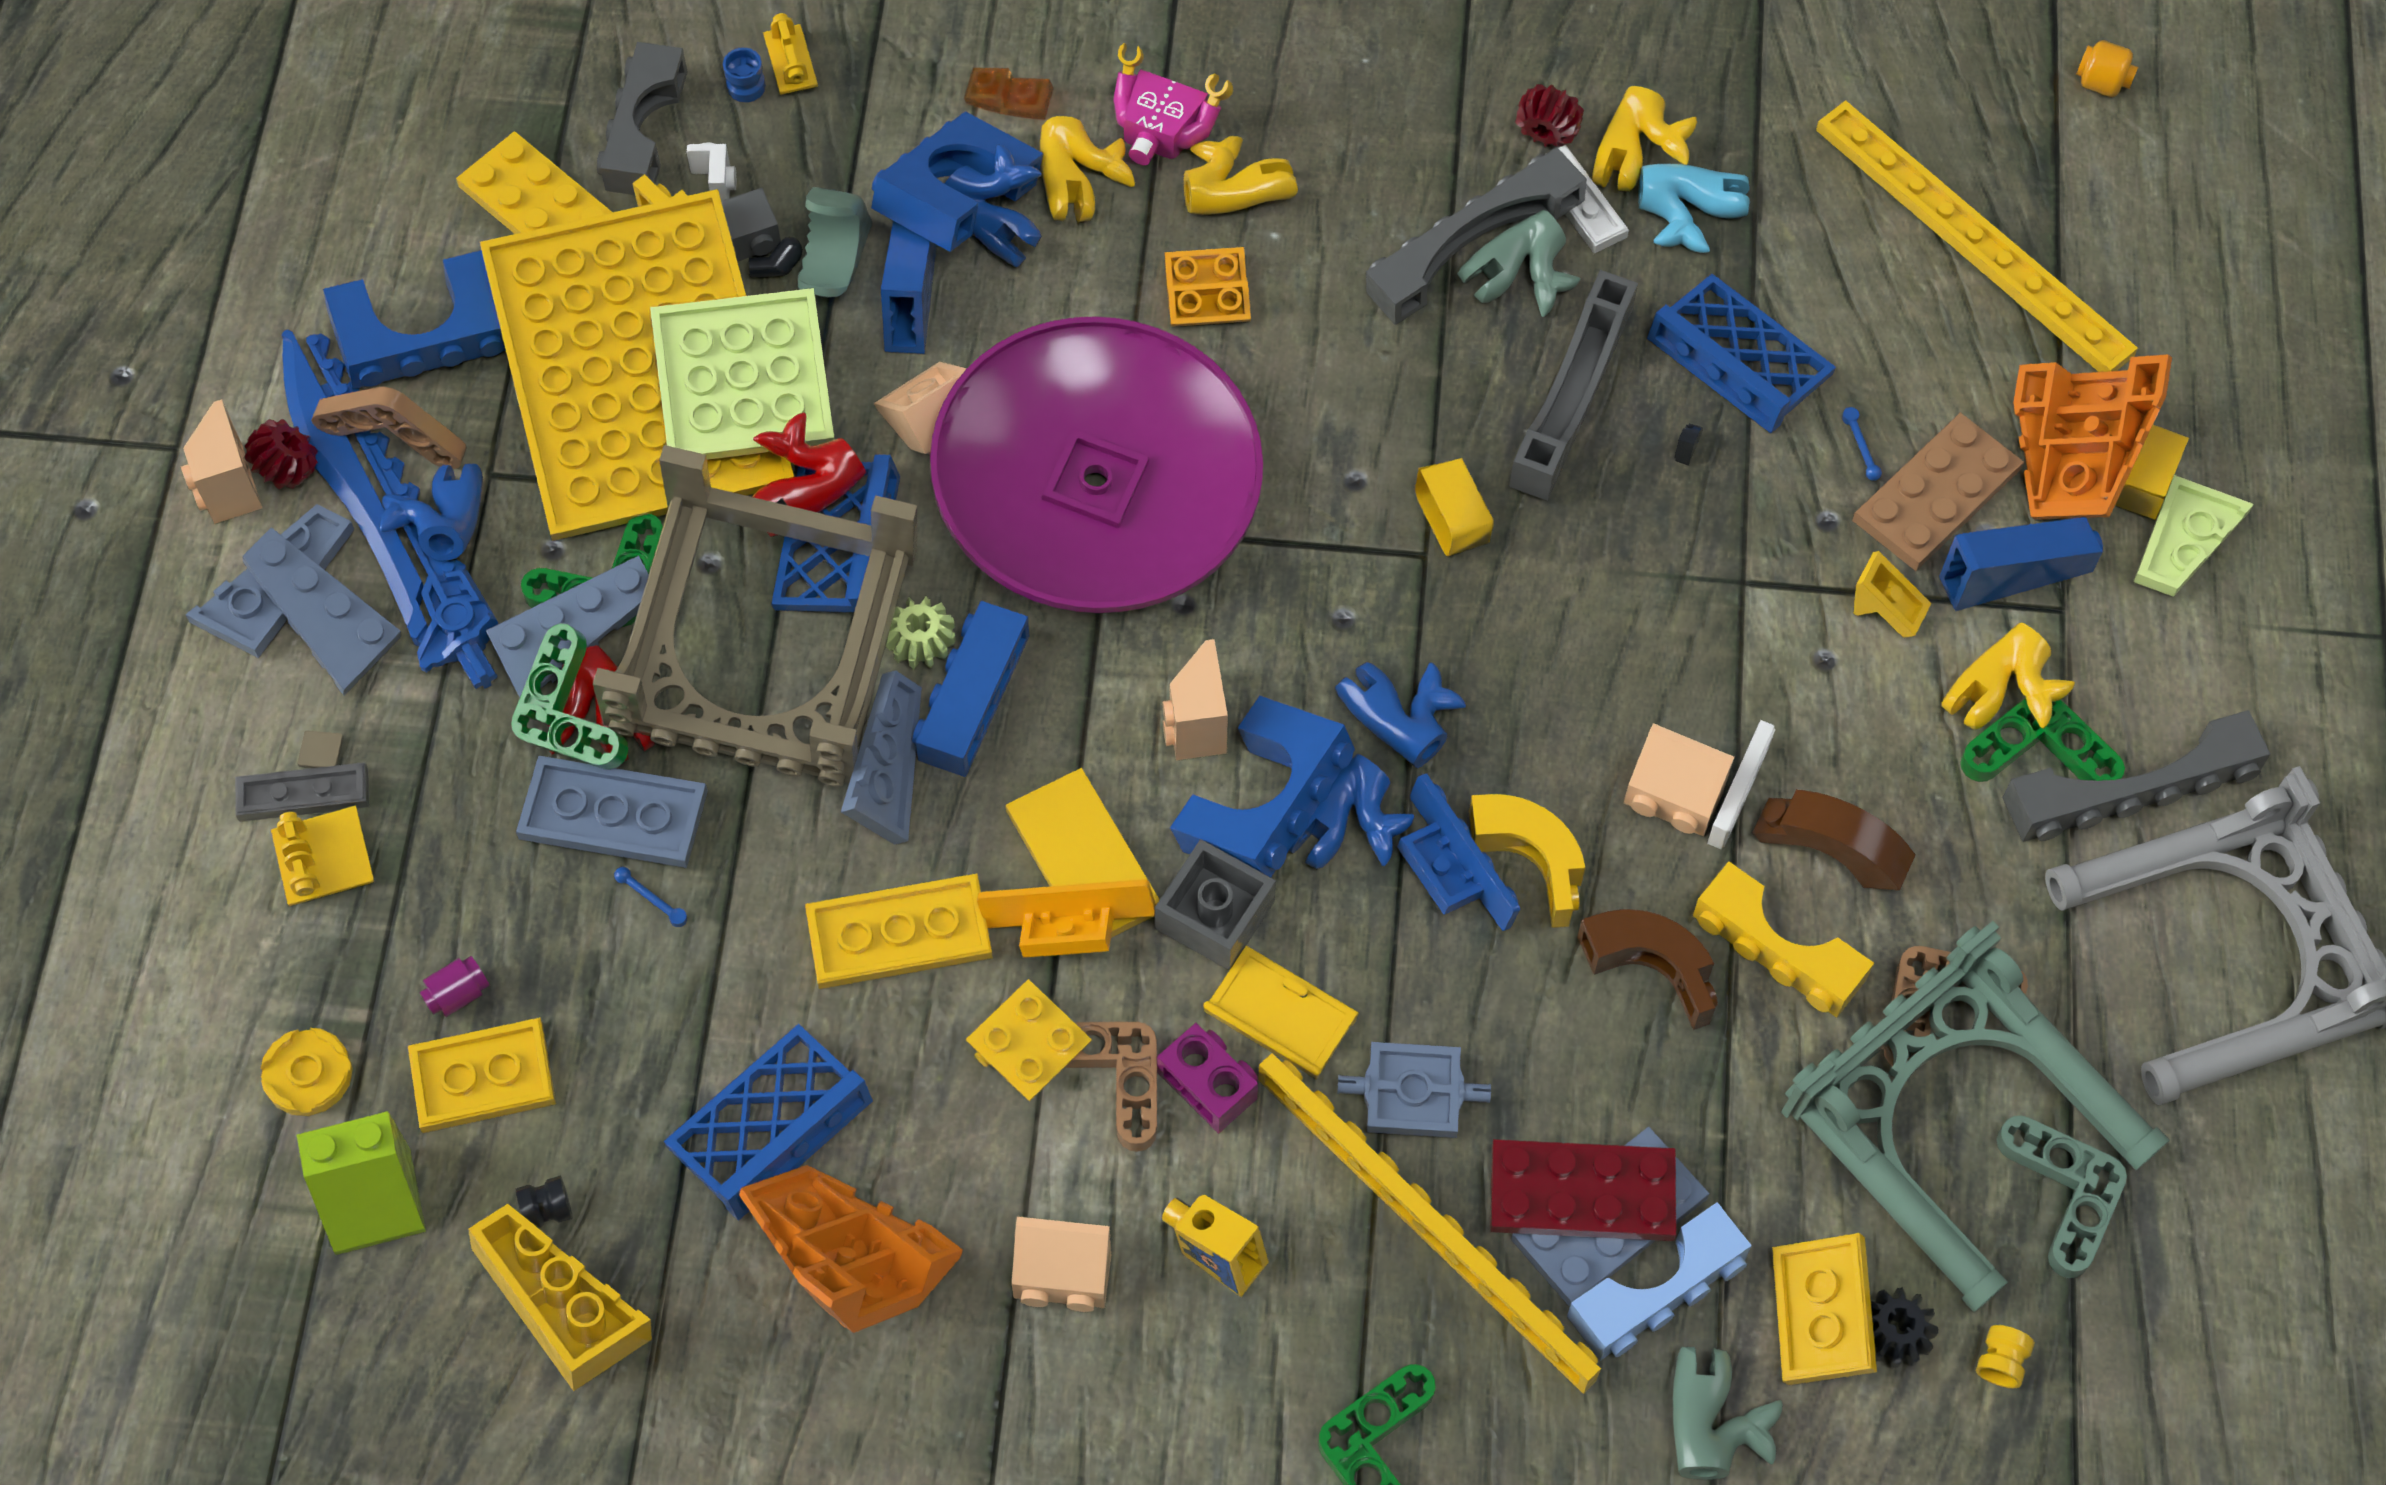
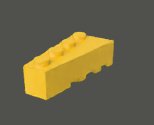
M506 1204L468 1228L472 1251L573 1391L652 1340L650 1318L640 1310H634L621 1299L619 1293L608 1284H602L585 1270V1266L572 1255L569 1257L554 1245L550 1237L509 1204Z

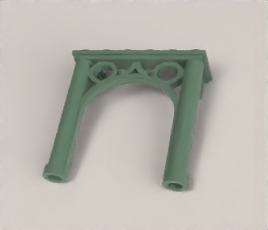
M1994 921L1981 931L1977 926L1968 930L1956 942L1957 947L1947 956L1946 959L1950 964L1940 972L1935 967L1926 972L1915 983L1918 990L1908 999L1903 994L1895 998L1882 1011L1886 1017L1876 1026L1870 1021L1863 1025L1850 1038L1854 1044L1843 1054L1837 1048L1826 1056L1817 1067L1812 1062L1798 1073L1792 1080L1794 1084L1785 1092L1789 1099L1781 1111L1786 1118L1791 1115L1796 1121L1801 1118L1961 1291L1964 1295L1961 1299L1974 1313L1996 1295L2008 1281L1911 1178L1901 1164L1893 1142L1892 1118L1897 1098L1905 1082L1919 1067L1937 1055L1959 1047L1987 1045L2004 1048L2025 1057L2039 1068L2136 1171L2170 1141L2158 1127L2153 1129L2026 997L2019 988V985L2024 980L2019 966L2007 953L1995 948L2001 937L1996 933L1999 926ZM1963 982L1967 987L1957 986ZM1953 1001L1968 1003L1975 1012V1021L1972 1029H1951L1942 1019V1010ZM1988 1009L2011 1033L1984 1028ZM1931 1010L1929 1022L1934 1033L1924 1037H1916L1905 1032L1915 1021ZM1887 1045L1892 1050L1894 1058L1893 1066L1888 1072L1889 1075L1895 1077L1892 1083L1888 1074L1882 1069L1874 1066H1863ZM1908 1052L1916 1053L1907 1061ZM1867 1079L1875 1082L1882 1092L1880 1107L1868 1110L1856 1108L1848 1097V1089L1860 1080ZM1856 1123H1878L1877 1138L1879 1149Z

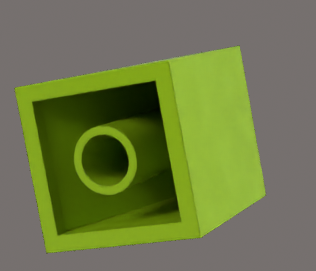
M389 1111L296 1135L304 1179L335 1255L426 1232L411 1150Z

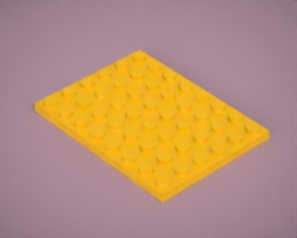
M718 189L481 241L480 246L552 541L627 524L633 517L652 514L657 517L667 514L668 506L659 461L663 446L667 445L650 307L746 296ZM772 452L707 460L711 487L741 495L755 494L762 487L773 481L794 477L791 462Z

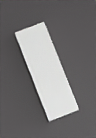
M1566 145L1560 147V151L1587 179L1585 201L1565 214L1594 254L1626 239L1629 229Z
M1760 720L1713 824L1707 844L1719 849L1725 847L1770 747L1775 732L1774 725Z

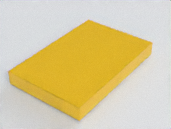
M541 1018L408 1046L419 1128L422 1133L556 1104Z
M1860 1233L1772 1247L1782 1381L1787 1385L1876 1373L1877 1366L1865 1237Z

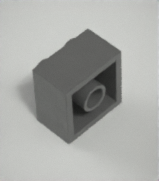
M1200 839L1155 906V929L1230 970L1274 904L1276 880Z

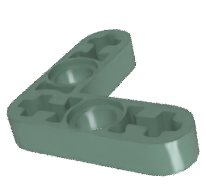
M2022 1115L2013 1116L2006 1120L1997 1135L1996 1141L2001 1153L2018 1164L2074 1189V1193L2050 1246L2048 1260L2054 1272L2060 1276L2077 1278L2084 1274L2096 1255L2126 1184L2127 1174L2125 1167L2115 1157L2036 1120ZM2017 1130L2025 1133L2024 1140L2026 1142L2021 1147L2013 1144V1135ZM2042 1139L2047 1143L2041 1150L2039 1157L2034 1155V1152ZM2054 1148L2067 1150L2072 1155L2073 1166L2064 1169L2055 1166L2050 1160V1150ZM2103 1169L2110 1173L2108 1179L2111 1182L2106 1185L2099 1197L2092 1194L2099 1181L2097 1174ZM2080 1206L2092 1207L2099 1215V1224L2095 1227L2082 1225L2076 1218V1208ZM2075 1236L2082 1238L2083 1240L2076 1252L2078 1259L2073 1264H2069L2065 1261L2066 1253L2063 1251L2068 1249Z

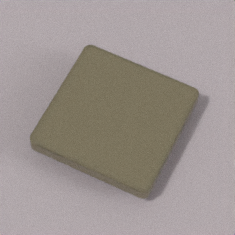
M305 731L297 762L298 766L309 768L336 766L343 735L341 733Z

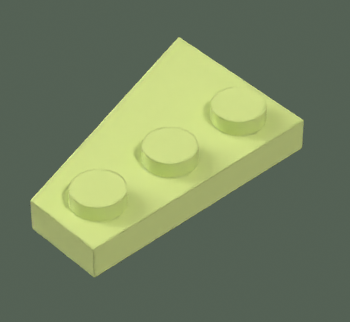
M2174 475L2133 582L2174 597L2246 517L2254 504Z

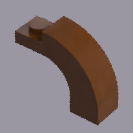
M1796 789L1792 799L1768 798L1752 832L1760 843L1800 845L1828 854L1846 866L1863 888L1900 891L1915 858V853L1904 839L1879 818L1841 799L1807 790Z
M1634 909L1607 911L1581 920L1577 937L1594 975L1629 964L1653 968L1663 974L1675 988L1693 1030L1710 1024L1715 1008L1718 1005L1715 990L1708 981L1714 962L1703 944L1691 932L1667 917Z

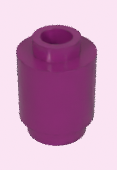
M470 956L463 961L458 958L423 979L422 981L426 989L419 993L433 1015L441 1011L446 1018L481 997V991L490 985L476 961Z

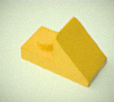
M1880 551L1872 553L1856 584L1853 613L1858 616L1877 612L1903 638L1916 635L1932 603Z

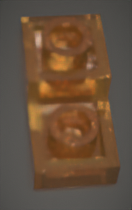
M973 67L964 100L972 106L1003 115L1045 119L1054 88L1050 79L1013 78L1009 68Z

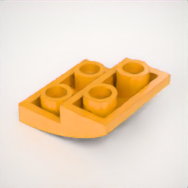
M1244 247L1165 252L1164 259L1171 327L1251 321Z

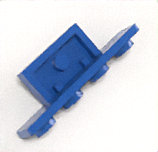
M1426 773L1418 776L1411 791L1410 799L1428 826L1402 837L1397 848L1444 915L1480 898L1502 931L1511 928L1520 911L1516 894L1502 882L1494 870L1491 858L1485 852H1481L1472 839L1467 824L1456 816L1447 803L1445 793L1441 787L1434 784Z

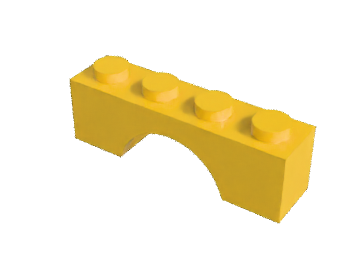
M1728 861L1698 898L1693 917L1697 919L1699 925L1705 931L1712 935H1720L1733 944L1734 949L1743 958L1750 961L1755 960L1770 970V974L1777 982L1784 986H1792L1804 994L1807 1001L1814 1008L1821 1012H1829L1837 1018L1867 980L1874 962L1838 937L1816 946L1798 945L1780 937L1770 927L1763 913L1762 896L1765 886Z

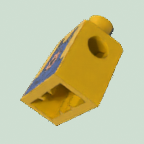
M1206 1195L1199 1196L1192 1206L1179 1198H1174L1165 1208L1162 1220L1174 1228L1181 1252L1235 1294L1242 1297L1269 1263L1259 1226Z

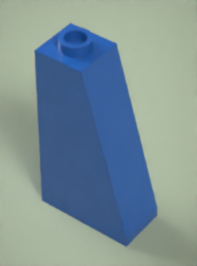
M895 221L892 224L881 285L885 352L925 354L937 245Z
M2086 517L1955 535L1939 578L1954 610L1959 611L2091 573L2094 571L2102 555L2103 543L2099 533L2092 530Z

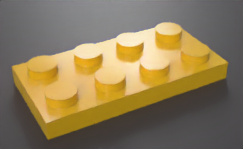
M515 131L456 178L460 189L514 234L612 213L611 210Z

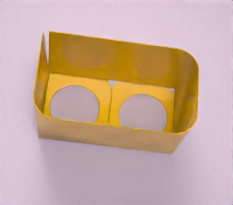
M2153 424L2115 506L2156 520L2189 437Z
M1460 458L1419 468L1415 485L1416 497L1444 554L1451 556L1489 543L1494 521L1463 459Z

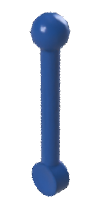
M1848 407L1843 412L1842 420L1845 424L1850 425L1867 466L1866 477L1871 481H1876L1881 477L1882 470L1874 464L1857 422L1859 411L1853 407Z
M619 867L616 869L614 878L618 883L628 884L666 913L674 927H682L686 924L687 915L683 909H673L631 877V871L628 868Z

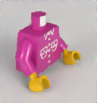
M1123 43L1118 49V57L1123 63V70L1118 72L1113 101L1117 123L1124 128V140L1132 145L1128 153L1129 157L1135 163L1148 165L1154 154L1173 159L1183 149H1189L1193 145L1207 139L1220 113V101L1228 99L1233 93L1232 83L1227 80L1223 89L1220 92H1215L1219 75L1212 74L1205 83L1208 92L1206 93L1142 69L1136 75L1134 74V69L1142 63L1144 59L1143 51L1138 46L1136 58L1132 61L1125 60L1127 45Z

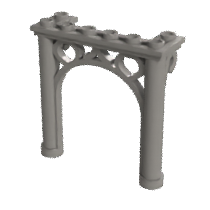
M2300 766L2292 768L2279 787L2268 789L2251 798L2245 804L2246 809L2071 867L2068 864H2063L2046 871L2045 880L2048 893L2055 906L2063 911L2190 869L2220 870L2240 877L2262 891L2278 907L2292 929L2301 959L2300 985L2292 1005L2285 1012L2267 1022L2144 1062L2141 1066L2142 1081L2149 1097L2157 1105L2177 1100L2183 1092L2375 1027H2379L2380 1030L2386 1028V958L2379 949L2374 947L2367 933V925L2363 915L2352 906L2346 894L2347 890L2343 878L2339 873L2334 872L2326 857V848L2322 839L2318 835H2314L2308 823L2320 805L2319 794L2313 781L2306 778ZM2250 844L2252 846L2247 861L2224 854ZM2272 850L2281 854L2289 867L2290 876L2279 878L2261 869V852ZM2299 878L2311 901L2301 897L2296 890L2291 894L2288 892V890L2295 886ZM2324 924L2335 945L2322 946L2316 951V946L2322 940L2320 927ZM2322 960H2332L2338 963L2347 976L2348 987L2345 989L2333 988L2317 976L2319 962ZM2312 993L2325 1002L2333 1003L2300 1015Z

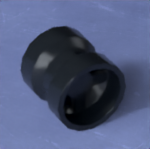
M561 1175L547 1179L542 1186L534 1187L529 1184L516 1188L521 1215L537 1228H541L544 1222L550 1220L560 1223L573 1219L569 1198Z

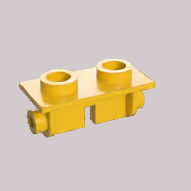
M784 13L775 15L771 23V30L763 32L780 95L818 87L801 24L794 25L793 20Z

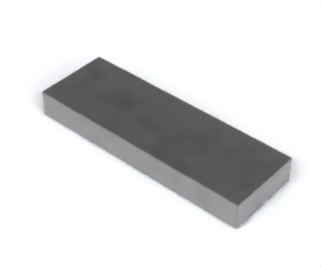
M363 762L235 777L236 817L239 822L277 818L285 812H296L297 815L337 811L355 805L357 808L369 807L367 765Z

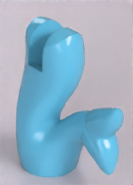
M1652 164L1642 166L1638 189L1639 209L1661 216L1669 222L1656 236L1654 243L1664 247L1682 244L1694 252L1708 253L1710 248L1702 231L1693 223L1689 210L1679 198L1688 201L1703 212L1715 217L1740 218L1747 216L1749 212L1750 199L1746 195L1750 190L1749 178L1741 174L1717 172L1683 164Z

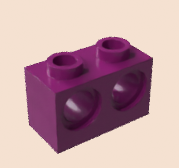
M1194 1023L1157 1056V1073L1219 1134L1257 1100L1258 1083L1256 1081L1258 1077L1243 1060L1236 1062L1226 1052L1227 1047L1218 1034L1210 1029L1206 1032L1197 1023ZM1199 1054L1205 1057L1206 1061L1199 1066H1192L1187 1064L1184 1059L1188 1055ZM1229 1084L1234 1086L1237 1092L1232 1096L1224 1097L1217 1094L1215 1089L1220 1085Z

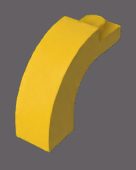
M1502 794L1472 795L1469 808L1470 831L1472 839L1481 852H1513L1533 862L1542 873L1546 882L1551 927H1569L1572 912L1579 910L1578 886H1581L1585 872V863L1581 849L1571 831L1553 813L1524 798Z

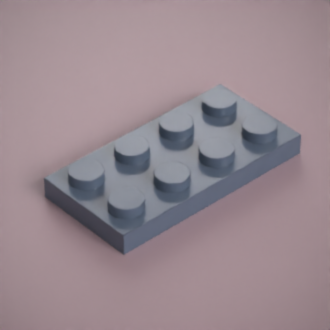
M538 756L516 834L519 840L687 868L708 790L705 783L616 768L608 770L586 763Z
M1647 1127L1625 1145L1668 1148L1650 1127ZM1676 1157L1677 1224L1708 1199L1709 1193ZM1513 1233L1511 1237L1512 1242L1569 1307L1574 1300L1606 1278H1610L1656 1241Z

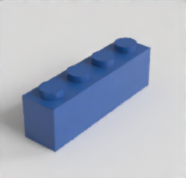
M980 601L975 614L969 613L966 617L961 633L963 637L959 649L953 648L945 666L947 675L942 685L939 683L935 685L929 700L931 710L926 720L920 719L918 721L912 738V742L916 744L918 761L966 777L1030 637L1028 616L984 601Z

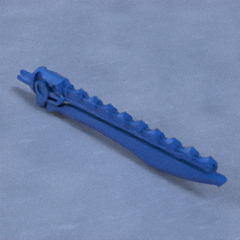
M284 330L281 335L283 338L284 386L294 427H299L300 433L311 437L309 444L318 450L315 456L318 463L314 468L346 506L375 554L407 625L414 645L420 646L417 654L421 670L428 672L432 667H440L449 662L459 661L475 689L481 686L484 689L492 685L491 681L497 678V674L482 650L486 648L485 644L490 640L486 630L498 625V621L466 570V565L457 559L454 561H439L427 556L420 548L416 525L409 523L403 526V529L428 575L423 585L396 530L389 532L380 531V520L385 509L347 436L325 433L314 426L311 421L320 399L360 391V389H353L351 382L341 384L345 364L337 358L326 359L330 339L321 333L309 335L306 338L309 349L327 383L320 386L293 332ZM371 430L354 433L385 494L401 495L408 499L418 500L419 487L411 482L401 484L405 466L404 462L396 457L386 458L390 441L389 437L381 432L371 433ZM422 598L432 619L429 627L419 607Z

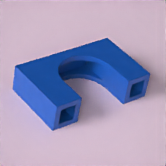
M965 111L953 121L946 122L942 129L931 137L924 138L920 145L912 151L902 154L898 161L886 170L882 169L877 173L872 183L874 195L871 209L951 252L972 236L979 203L947 186L937 178L951 176L957 169L965 165L985 175L993 174L997 144L1004 146L1010 151L1015 165H1028L1039 171L1043 153ZM1038 178L1020 188L1010 189L1004 196L1017 201L1037 185Z
M482 250L443 260L445 281L454 309L447 321L441 326L422 334H402L384 326L373 311L363 279L323 289L327 312L353 389L364 386L372 387L387 380L403 376H416L423 371L443 366H455L463 361L483 356H495L506 351Z
M1259 695L1238 726V730L1249 753L1292 769L1286 787L1270 802L1256 808L1244 810L1232 809L1192 794L1170 829L1184 853L1191 854L1199 840L1202 839L1263 874L1272 877L1274 872L1284 864L1287 853L1297 837L1302 835L1307 829L1309 819L1319 804L1328 797L1331 786L1342 769L1350 764L1355 748L1344 724Z

